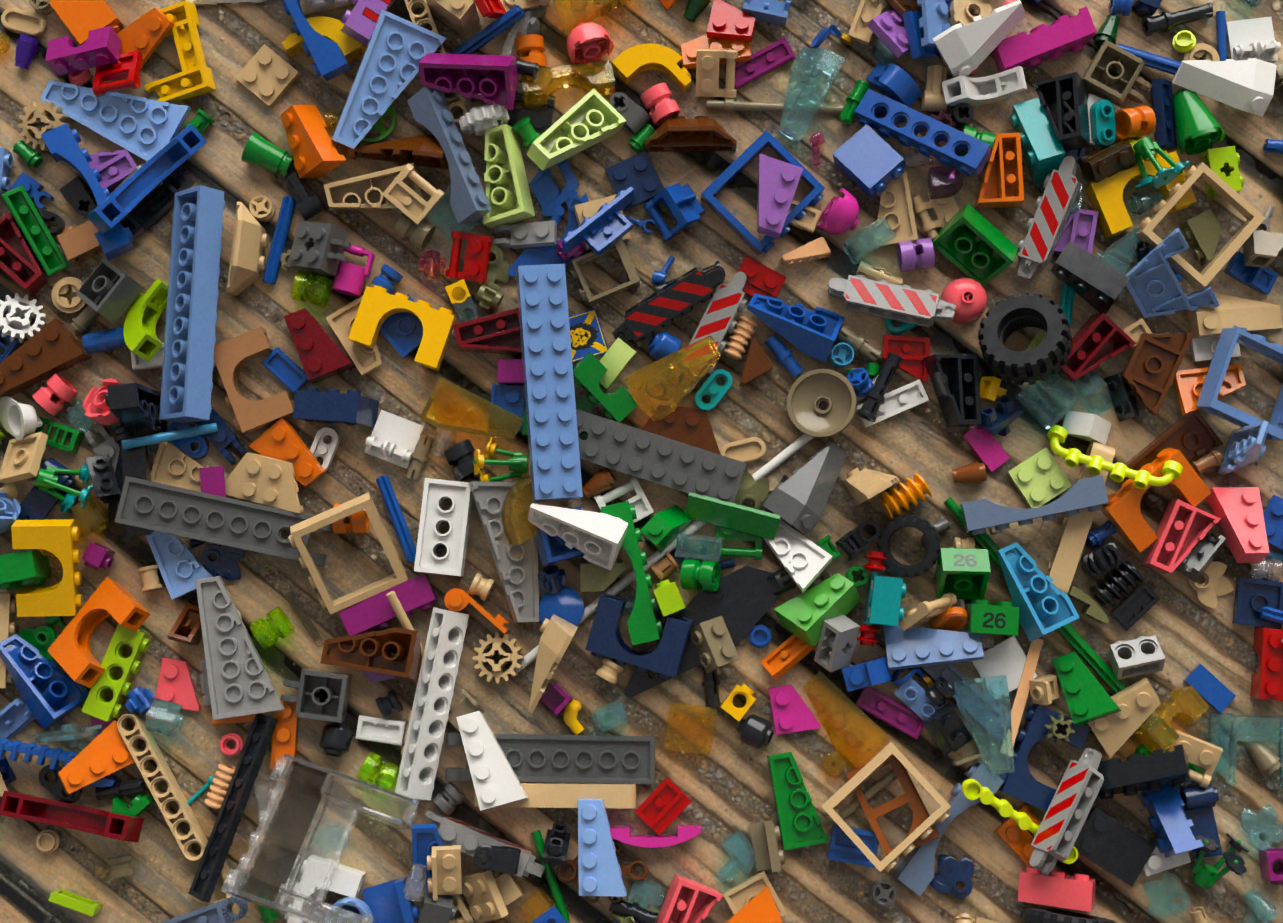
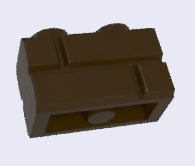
M1119 139L1109 146L1101 147L1078 159L1084 179L1094 183H1098L1104 180L1105 177H1110L1137 162L1130 142Z

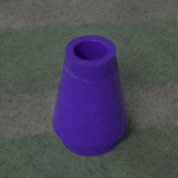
M20 34V38L16 42L15 66L29 69L40 47L38 39Z

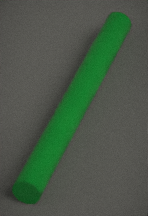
M540 830L532 832L531 835L541 861L544 841ZM541 862L545 866L544 873L555 906L565 921L569 922L570 918L553 867L548 862Z

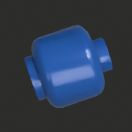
M662 331L659 334L656 332L647 346L649 355L664 365H669L673 361L677 362L683 353V350L680 349L681 340L666 331Z

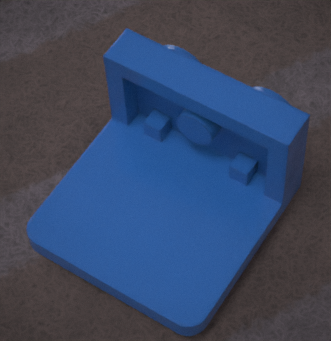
M407 876L370 886L362 891L364 902L372 911L373 923L419 922V907L414 904L413 884L408 881Z

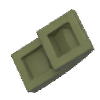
M1070 586L1067 595L1084 605L1081 614L1100 624H1108L1109 619L1102 608L1086 593L1075 586Z

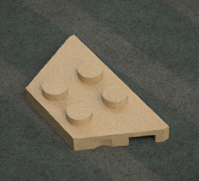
M246 453L225 481L226 495L299 514L304 511L303 505L300 506L297 494L299 492L298 483L295 481V471L291 462L255 453Z

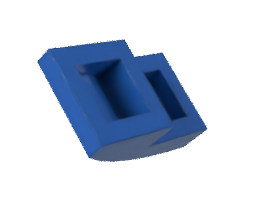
M1236 252L1231 257L1224 270L1232 278L1265 295H1269L1278 277V274L1268 267L1260 268L1244 265V254L1241 252Z

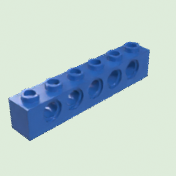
M871 89L867 90L855 110L857 121L861 126L864 127L867 124L869 127L876 129L880 135L886 138L891 136L905 147L912 146L926 157L931 155L945 166L952 165L966 176L973 175L978 178L991 156L989 144ZM881 113L887 114L884 118H876ZM899 123H907L902 128L896 127ZM920 132L927 133L924 137L916 136ZM941 141L947 142L943 147L936 146ZM960 151L968 152L965 156H957V153Z

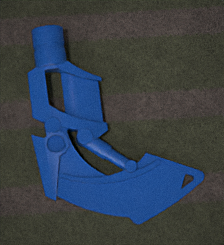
M567 159L556 164L566 182L561 193L548 169L542 171L539 168L536 176L528 184L543 210L541 212L542 215L551 217L550 221L555 220L557 228L564 215V209L561 206L563 204L567 205L568 224L561 240L569 231H575L579 227L573 209L574 205L589 202L586 193L582 198L578 197L576 189L579 183ZM555 246L525 248L509 268L508 274L516 277L515 269L517 266L565 264L566 268L572 263L571 260L574 258L571 257L566 262L562 261L556 253L558 249Z

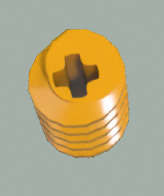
M916 473L913 475V480L910 478L905 479V485L901 482L898 483L897 490L894 487H890L889 494L885 491L881 492L880 503L887 516L893 520L892 512L895 511L900 516L902 515L901 507L909 511L910 502L917 507L918 498L926 502L925 494H928L930 497H932V494L925 480Z

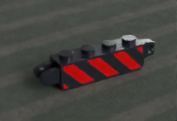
M716 265L704 272L702 268L694 267L625 311L624 322L612 331L614 338L617 339L619 337L624 342L634 338L636 340L640 338L645 340L655 333L653 330L659 326L664 328L674 321L673 318L678 314L685 315L693 309V305L697 302H706L713 297L712 293L715 292L713 286L725 279L726 273L724 268Z

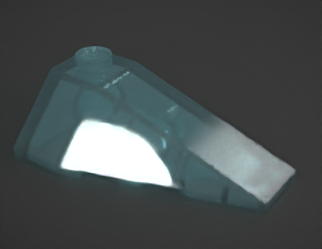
M802 48L791 68L779 128L780 134L797 143L800 142L841 74L845 58L826 48Z
M1006 675L954 682L957 707L968 725V730L978 746L980 755L990 775L1014 773L1010 698Z

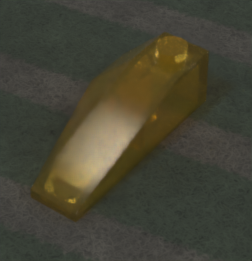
M709 335L639 369L625 378V381L633 399L649 418L656 423L676 410L680 400L685 394L688 395L692 391L691 387L700 377H704L721 355L712 336Z

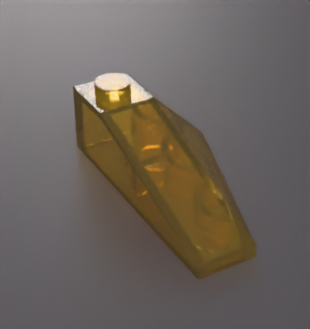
M441 376L419 417L440 429L511 440L516 436L524 420Z
M820 670L803 687L837 754L852 769L856 770L874 756L890 739Z

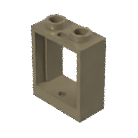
M623 239L618 240L599 256L592 251L571 260L573 267L569 269L574 281L579 280L582 288L578 289L583 302L588 300L590 306L641 285ZM617 252L629 281L592 296L580 267Z

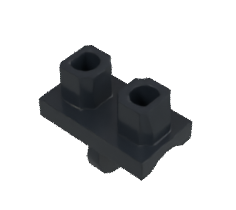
M553 823L552 830H547L541 858L542 863L548 862L551 866H565L571 833L566 832L567 825Z

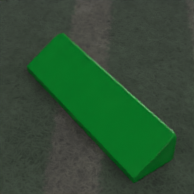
M21 185L1 194L4 205L46 278L49 279L68 268L67 261L24 186Z
M689 492L685 510V517L770 540L775 539L780 521V516L777 514Z

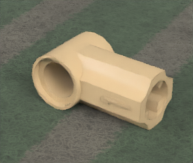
M942 65L927 67L926 85L922 96V111L946 112L947 104L945 102L942 82L947 79V68Z

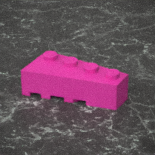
M1087 6L1079 9L1078 15L1069 18L1068 14L1058 17L1059 19L1054 21L1051 26L1043 23L1030 30L1028 35L1023 31L1003 39L992 51L999 73L1018 66L1025 67L1029 65V68H1033L1042 64L1043 60L1050 58L1051 61L1063 57L1064 53L1071 51L1072 54L1084 50L1087 43L1096 33Z

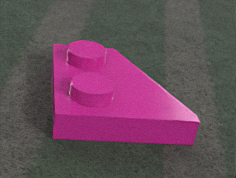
M792 685L768 688L776 735L821 728L817 719Z

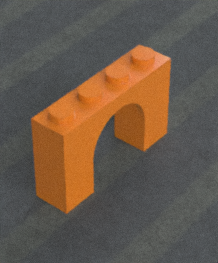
M1170 447L1158 453L1157 458L1152 463H1148L1140 468V470L1148 471L1152 476L1162 477L1164 475L1161 470L1164 462L1168 460L1176 461L1183 466L1180 478L1173 479L1168 485L1181 501L1195 507L1211 494V491L1180 450ZM1128 479L1121 485V489L1107 496L1109 503L1102 505L1103 509L1101 511L1113 523L1112 525L1116 527L1117 532L1130 549L1141 553L1158 538L1142 517L1140 510L1142 496L1152 485L1148 484L1146 489H1138L1133 485L1134 480Z
M106 577L47 651L74 682L91 688L105 671L90 651L91 636L97 625L104 619L112 616L121 626L136 632L149 617L150 613L122 584Z

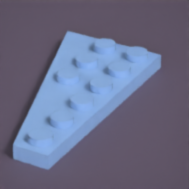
M382 9L331 140L354 149L419 71L418 63L425 54L434 53L447 38Z

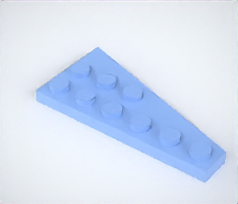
M49 80L39 99L46 101V103L48 101L54 102L55 106L62 108L61 113L66 114L68 117L146 161L177 135L191 110V107L156 101L117 92H107L104 96L97 97L92 88Z

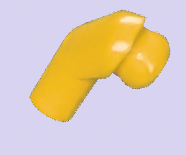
M575 699L568 702L565 706L563 720L573 734L578 735L584 730V727L577 720L578 711L581 710V703Z

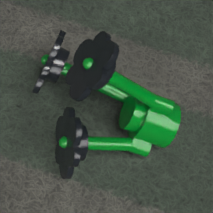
M1229 833L1226 836L1231 839L1228 842L1231 847L1227 852L1223 853L1221 859L1214 866L1207 863L1201 865L1205 852H1216L1220 846L1211 838H1205L1201 835L1194 836L1195 840L1201 839L1203 847L1198 848L1200 852L1195 865L1191 869L1194 873L1192 879L1204 889L1212 888L1230 870L1237 875L1247 872L1244 860L1236 855L1234 851L1241 852L1243 850L1248 853L1249 850L1240 840H1237ZM1226 863V867L1217 873V870Z

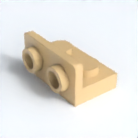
M461 845L432 846V855L427 856V870H432V878H428V893H433V901H438V895L462 894Z

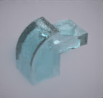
M882 217L850 237L843 244L842 248L855 266L861 260L863 261L874 254L878 248L894 239L896 234L886 219Z
M738 828L721 842L722 847L732 858L715 872L716 877L721 883L724 881L731 882L738 876L737 870L739 869L745 875H748L754 865V849L749 839Z

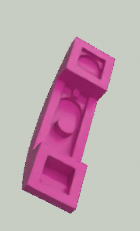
M677 825V835H630V826H610L612 838L620 842L638 847L657 848L680 844L694 838L701 833V825Z

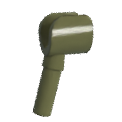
M615 912L610 914L619 923H635L632 916L624 918Z

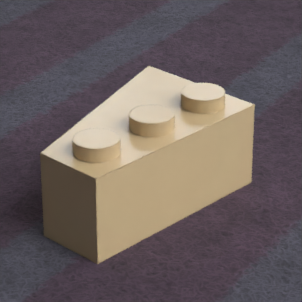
M1146 677L1111 696L1121 709L1120 712L1088 722L1109 758L1118 751L1161 704L1158 695Z

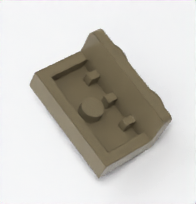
M722 616L699 623L691 628V641L695 645L700 656V662L707 673L740 659Z
M772 820L750 823L749 829L756 870L771 869L772 872L781 871V864H785L783 850H778L777 841L781 840L779 826H774Z

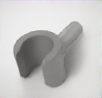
M1273 206L1267 208L1264 214L1266 219L1260 224L1266 232L1269 231L1267 222L1274 209Z

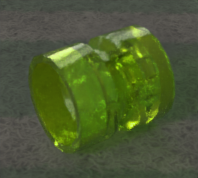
M299 270L293 281L291 297L293 300L301 302L310 300L311 304L325 307L331 293L332 279L317 275L314 278L312 273Z
M279 606L269 611L267 618L260 617L250 624L253 635L264 649H268L276 644L278 637L283 639L294 632L291 621Z
M371 751L361 766L356 779L367 785L373 783L376 790L386 794L397 777L400 766L390 761L383 762V757Z

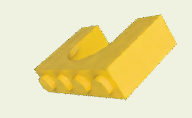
M1167 150L1164 151L1176 164L1180 162L1176 151L1168 153ZM1159 154L1155 156L1162 169L1172 167ZM1142 160L1147 176L1156 177L1158 171L1152 162ZM1137 162L1132 168L1124 169L1098 183L1091 182L1085 189L1094 211L1099 212L1098 221L1106 239L1126 232L1133 227L1123 202V190L1128 182L1143 179ZM1184 170L1183 173L1179 174L1169 184H1163L1157 188L1164 201L1170 196L1168 191L1177 182L1181 184L1185 179L1183 176ZM1191 187L1168 212L1169 215L1188 208L1197 202Z
M374 285L373 288L366 286L348 339L353 343L373 349L381 326L389 316L400 312L413 314L420 319L423 326V337L414 361L418 365L439 371L454 329L453 325L457 320L452 315L453 311L440 307L439 310L431 308L430 303L418 300L417 303L410 301L407 295L398 292L395 295L386 293L387 289L381 286Z
M16 520L11 526L12 548L47 550L59 559L63 568L62 580L55 585L49 587H20L16 593L17 617L76 616L79 608L83 606V595L79 594L78 586H81L82 575L81 572H77V563H80V549H76V541L79 540V527H75V520Z

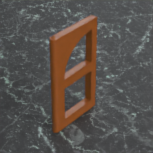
M895 756L889 759L881 768L891 764L905 794L871 810L861 788L859 787L855 791L886 856L896 847L890 848L876 820L877 818L910 803L913 811V821L909 833L904 838L906 839L930 816L906 768ZM864 766L847 773L846 776L848 780H850L855 774H857ZM935 825L931 826L933 832L924 840L918 838L913 843L916 846L914 849L940 837Z

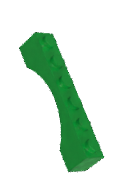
M629 501L601 507L602 513L618 517L629 523L622 547L631 560L636 578V599L632 613L627 621L632 646L659 640V634H663L661 621H656L654 611H658L655 597L650 598L648 588H653L650 574L645 575L643 565L648 564L645 551L640 552L638 543L642 542L640 529L634 528L633 520L637 519L634 505L629 506Z

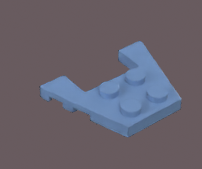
M1179 228L1169 234L1125 275L1130 278L1126 286L1144 318L1174 314L1175 311L1189 309V311L1199 310L1198 308L1210 306L1214 308L1220 306L1210 285L1186 295L1167 261L1168 258L1189 249Z

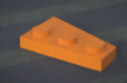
M154 7L116 34L122 41L120 54L139 51L143 56L142 68L175 23L160 9Z
M1241 364L1228 365L1217 400L1246 386ZM1209 367L1177 371L1173 384L1182 417L1200 409L1196 407Z

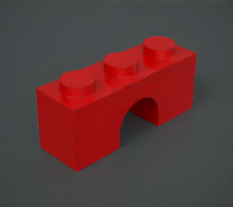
M1254 628L1253 651L1258 653L1259 665L1256 674L1251 675L1250 698L1283 701L1282 629Z

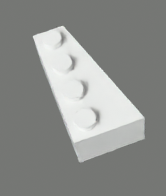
M476 711L456 717L480 811L529 798L483 713Z

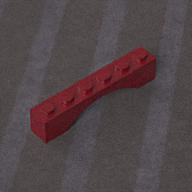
M4 791L0 804V815L70 828L129 842H139L144 818L10 791Z

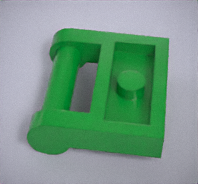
M716 525L715 558L722 559V556L751 557L754 560H762V537ZM723 540L755 542V548L723 547Z

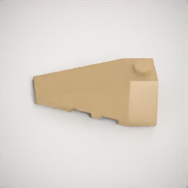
M1215 293L1220 306L1214 308L1210 306L1198 308L1199 310L1194 311L1187 310L1190 333L1194 334L1192 339L1220 336L1223 328H1233L1234 325L1240 328H1247L1248 333L1283 328L1280 305Z
M857 467L846 474L848 479L844 480L843 483L856 505H859L900 480L897 476L867 468L859 471Z
M553 614L550 620L545 618L539 630L543 634L539 641L528 709L531 713H533L578 629L574 624Z

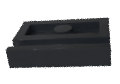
M950 702L933 713L929 720L922 721L944 758H947V754L951 751H957L973 739Z

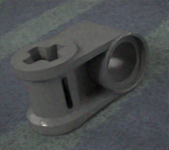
M617 92L611 95L609 104L626 119L623 125L625 129L636 136L651 119L650 115L626 94ZM615 102L617 104L622 102L623 108L620 106L618 108H615Z

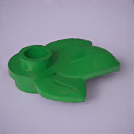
M52 626L26 627L19 632L18 636L38 649L40 655L50 662L52 660L56 662L47 651L57 639V632ZM42 634L46 636V640L43 639Z

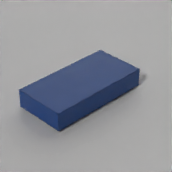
M278 347L261 363L295 395L296 390L300 391L309 382L306 373Z
M1198 664L1183 680L1218 713H1222L1236 697L1202 664Z

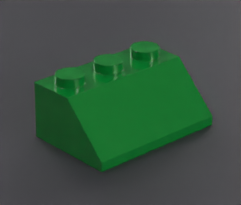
M968 203L952 216L932 241L933 246L964 274L979 282L983 287L1014 262L1018 247Z

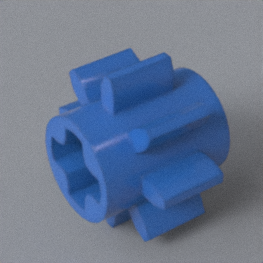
M138 686L126 695L128 702L124 705L130 713L137 711L139 715H142L154 706L152 699L156 696L150 688L143 690L141 686Z

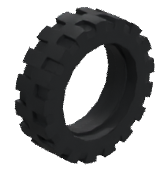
M903 515L894 518L882 528L877 539V552H884L883 557L888 558L883 560L882 565L886 566L889 572L903 578H914L925 574L936 564L940 553L941 539L937 534L936 528L928 520L917 515ZM900 528H916L927 538L928 552L920 563L911 566L904 565L895 560L891 554L890 540L893 534Z

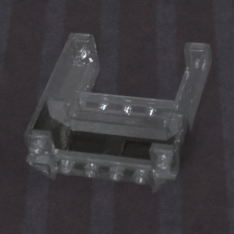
M285 754L283 758L278 756L269 777L271 784L276 785V787H271L268 793L267 800L269 803L266 810L262 809L257 822L260 824L257 831H253L248 840L249 850L247 854L241 856L238 867L235 870L230 868L220 891L307 923H376L372 915L365 913L362 916L328 904L324 900L358 816L361 815L412 834V825L417 816L416 811L418 812L420 808L419 801Z

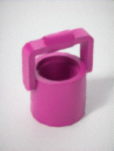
M351 245L349 249L343 248L342 254L344 255L345 251L362 257L368 256L366 267L363 268L351 263L339 262L331 289L345 295L361 297L365 278L370 277L375 255L365 250L364 247Z

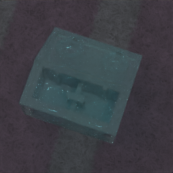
M1053 373L1049 375L1050 379L1044 382L1041 379L1037 380L1036 384L1033 385L1027 383L1014 396L1046 429L1053 427L1080 398L1058 374L1054 375Z

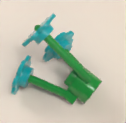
M1150 137L1141 139L1133 146L1136 152L1134 155L1143 178L1139 180L1140 184L1135 186V190L1151 185L1158 188L1163 184H1169L1179 174L1183 173V170L1190 162L1187 161L1184 164L1179 162L1176 164L1159 147L1156 141L1152 142ZM1157 153L1172 167L1162 169L1155 158ZM1142 160L1145 162L1150 160L1158 171L1156 177L1147 176Z
M86 460L84 466H80L79 470L60 469L47 466L46 470L39 469L34 486L39 487L38 490L61 500L60 511L63 514L72 507L77 496H79L78 501L82 502L80 508L85 509L92 494L93 484L88 486L87 489L83 488L80 492L57 483L58 476L54 475V473L79 475L82 485L87 486L90 474ZM57 488L68 493L62 496L52 489Z

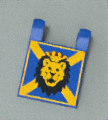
M596 309L569 316L572 363L579 362L589 352L596 357L608 351Z

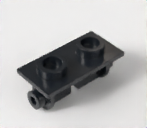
M1123 372L1104 378L1119 422L1140 415L1138 411L1140 408L1135 395L1128 396L1127 394L1132 389L1121 377Z
M109 454L86 457V464L97 498L103 501L104 504L112 502L113 496L121 495Z

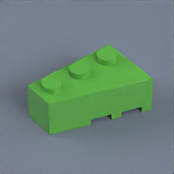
M837 573L778 606L774 611L784 628L814 647L819 642L824 620L843 614L846 616L861 601L855 583Z

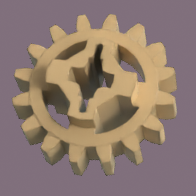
M39 100L38 103L30 102L31 108H23L26 113L25 116L19 115L23 123L18 124V127L24 130L20 133V136L27 137L25 143L32 145L33 149L41 148V150L49 151L41 135L65 124L64 119L68 116L60 114L62 108L55 106L54 102L48 101L46 103L44 100ZM42 124H49V126L38 127Z
M496 632L495 638L487 634V641L479 640L482 645L481 648H474L478 652V656L472 657L473 660L478 661L474 668L482 670L479 674L480 677L488 675V682H492L494 678L498 684H501L502 678L509 682V675L517 676L518 674L515 669L523 667L518 663L519 660L524 659V656L518 654L523 648L521 646L515 647L517 640L514 638L509 641V634H505L503 638H501V633ZM503 643L507 644L513 653L506 652ZM492 645V649L485 653L486 649ZM498 652L500 655L508 657L499 660V664L497 661L489 659L498 656ZM509 662H512L510 668L504 672V668L506 667V665ZM484 663H489L492 666L493 673L486 668Z

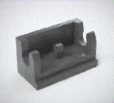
M1211 529L1176 568L1177 571L1194 582L1199 579L1221 552L1226 540L1222 535H1219L1217 539L1212 537Z

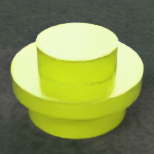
M1187 30L1178 32L1172 40L1173 48L1180 53L1190 52L1196 45L1195 36Z

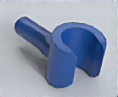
M625 216L632 224L641 227L645 234L653 232L646 229V223L656 225V222L652 219L641 221Z
M673 256L669 257L662 268V272L654 270L652 283L661 284L665 282L668 269L675 260Z

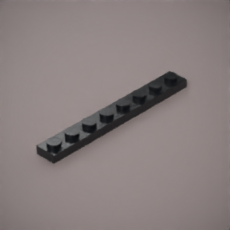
M258 713L255 716L188 894L201 901L210 902L259 769L275 731L278 719L266 714Z

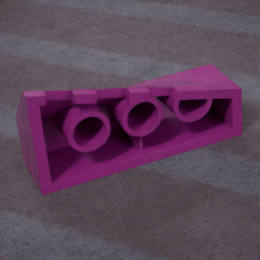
M426 53L418 63L422 86L447 93L455 92L462 94V97L471 99L473 97L484 100V103L494 105L495 103L505 106V109H514L518 79L516 56Z

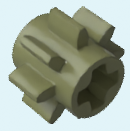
M492 282L488 286L481 285L475 300L480 302L479 308L490 312L491 307L496 310L498 309L504 294L499 292L500 286Z
M1059 714L1058 719L1049 716L1050 722L1048 725H1043L1049 732L1045 736L1047 738L1054 736V743L1059 744L1060 738L1069 742V734L1075 733L1070 727L1073 721L1070 719L1063 721L1064 714ZM1057 724L1063 725L1061 727L1062 733L1055 732L1058 729Z

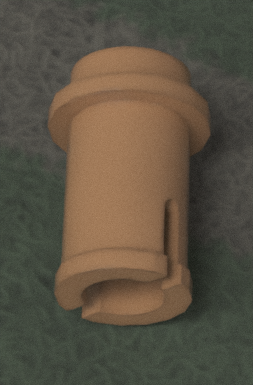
M1210 450L1209 454L1193 461L1191 464L1196 473L1201 475L1215 466L1220 467L1221 463L1224 462V458L1219 450Z

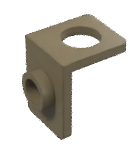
M464 689L461 690V693L466 698L449 714L448 718L458 730L459 726L456 717L476 711L485 712Z
M970 729L969 731L977 752L952 761V765L964 764L967 767L978 763L977 758L986 755L976 729Z

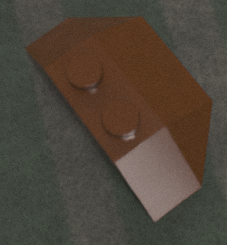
M703 115L696 116L695 119L673 116L672 119H667L645 141V150L647 152L736 151L737 141L719 123Z

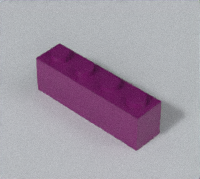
M424 573L338 611L348 635L365 634L372 628L378 627L381 630L392 625L390 620L397 618L386 597V594L391 591H395L407 617L412 616V611L418 608L424 611L435 606L433 602L438 600V597L428 574Z

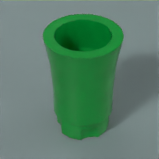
M256 132L247 141L241 158L242 162L262 167L285 177L288 176L294 165L293 155L265 140Z

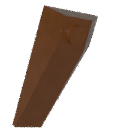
M419 135L358 146L354 149L358 158L402 164L414 163L416 166L448 170L445 153L434 135Z
M394 627L376 632H366L365 634L327 639L324 641L320 663L418 680L422 659L419 631Z

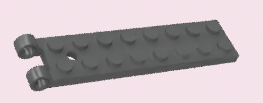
M576 409L580 460L682 493H697L734 503L746 463ZM581 432L588 433L586 440L579 438Z
M126 476L115 523L299 561L298 556L301 554L298 548L294 549L289 538L283 539L281 533L287 530L291 535L290 526L313 516ZM332 523L317 530L332 533ZM310 533L302 536L306 547L308 545ZM309 551L315 565L324 567L327 555Z
M447 732L446 745H463L460 732ZM493 733L519 782L654 784L655 736ZM467 757L466 768H446V781H472Z

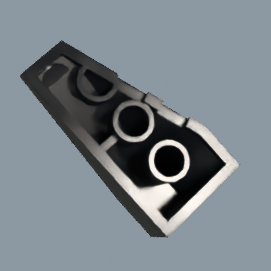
M121 442L115 470L121 494L126 476L152 481L147 445L123 450ZM121 495L113 496L112 502L108 504L107 509L110 533L128 537L151 535L154 532L115 523Z

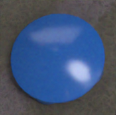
M564 586L563 590L557 594L546 592L539 602L540 621L543 624L545 618L550 620L553 614L578 627L584 614V604L581 596L575 590Z

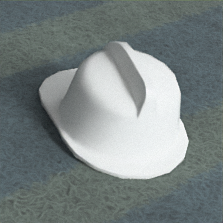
M9 396L2 397L0 400V421L6 431L18 441L22 440L26 435L33 434L37 427L43 425L32 405L18 403Z

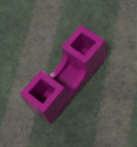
M110 26L89 31L88 39L80 46H77L70 36L49 40L45 62L57 76L119 62L122 41Z

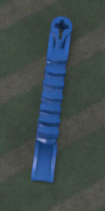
M6 738L0 740V759L2 760L5 758L6 751H11L9 760L13 761L18 760L19 753H25L23 761L29 763L32 761L33 755H37L36 764L44 765L46 757L52 758L49 769L57 770L60 760L65 761L64 768L77 756L75 751L68 752L63 751V748H49V745L39 746L33 742L27 744L22 743L20 740L13 742ZM110 774L88 786H113L117 776Z

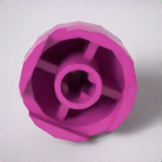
M844 188L838 191L841 193L839 198L834 196L820 216L823 222H817V227L830 235H841L848 229L853 231L860 221L857 218L860 211L859 203Z

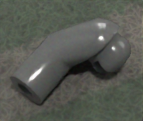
M946 519L931 524L936 528L937 534L950 529L949 522ZM923 534L921 544L928 550L927 538Z

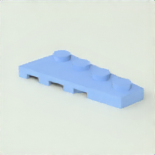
M579 798V896L626 897L627 892L623 884L622 872L618 864L616 848L612 840L603 799Z

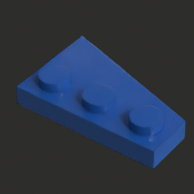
M436 824L412 825L413 896H423L425 890L428 891V878H432V870H427V856L432 855V846H444Z

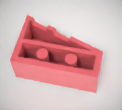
M1259 487L1211 488V494L1205 498L1207 504H1210L1215 516L1221 518L1218 523L1225 534L1224 537L1236 562L1261 563L1269 554Z
M1179 499L1169 501L1155 533L1158 538L1150 544L1142 564L1163 574L1172 573L1188 556L1194 546L1206 536V533L1221 518Z
M1026 867V870L1020 872L1017 901L1091 912L1095 906L1097 881L1095 877H1089V875L1085 874L1067 875L1065 872L1052 870L1051 873L1044 875L1039 872V868L1034 869L1033 867Z
M675 873L656 923H700L702 919L708 916V912L717 901L721 900L723 895L715 888Z

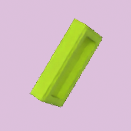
M63 889L51 892L48 899L50 902L92 917L100 913L102 904Z

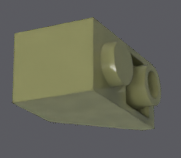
M1209 209L1180 225L1181 233L1192 248L1193 258L1201 266L1213 259L1222 230L1213 211Z
M585 559V564H580V592H605L627 569V563H622V559H616L610 571Z

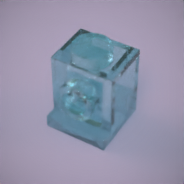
M647 879L633 880L627 902L632 903L633 899H635L638 905L650 908L651 905L661 906L665 892L661 891L662 884Z

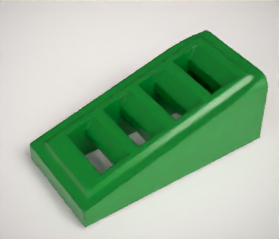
M40 417L43 425L37 427L35 433L42 432L44 425L48 424L46 444L77 454L84 437V432ZM53 427H56L53 439L49 440ZM61 430H65L60 443H58L57 440ZM70 432L72 433V436L70 438L68 446H66L65 442Z

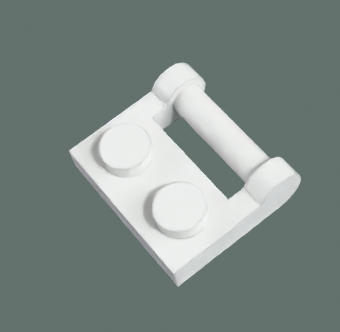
M635 477L630 478L629 482L602 496L599 494L594 497L601 510V507L606 506V503L635 490L637 495L626 500L629 501V506L634 505L637 519H634L633 523L654 513Z

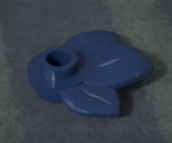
M210 544L203 549L201 558L206 565L205 568L213 577L221 576V578L235 581L241 578V571L237 561L243 558L246 552L242 549ZM215 553L217 555V559H210L209 554Z
M941 854L938 859L939 873L934 874V878L930 882L931 886L940 893L951 892L957 898L967 897L972 891V882L970 880L974 874L972 861L968 856H965L958 862L949 855ZM962 881L965 884V888L958 890L956 888L957 882Z

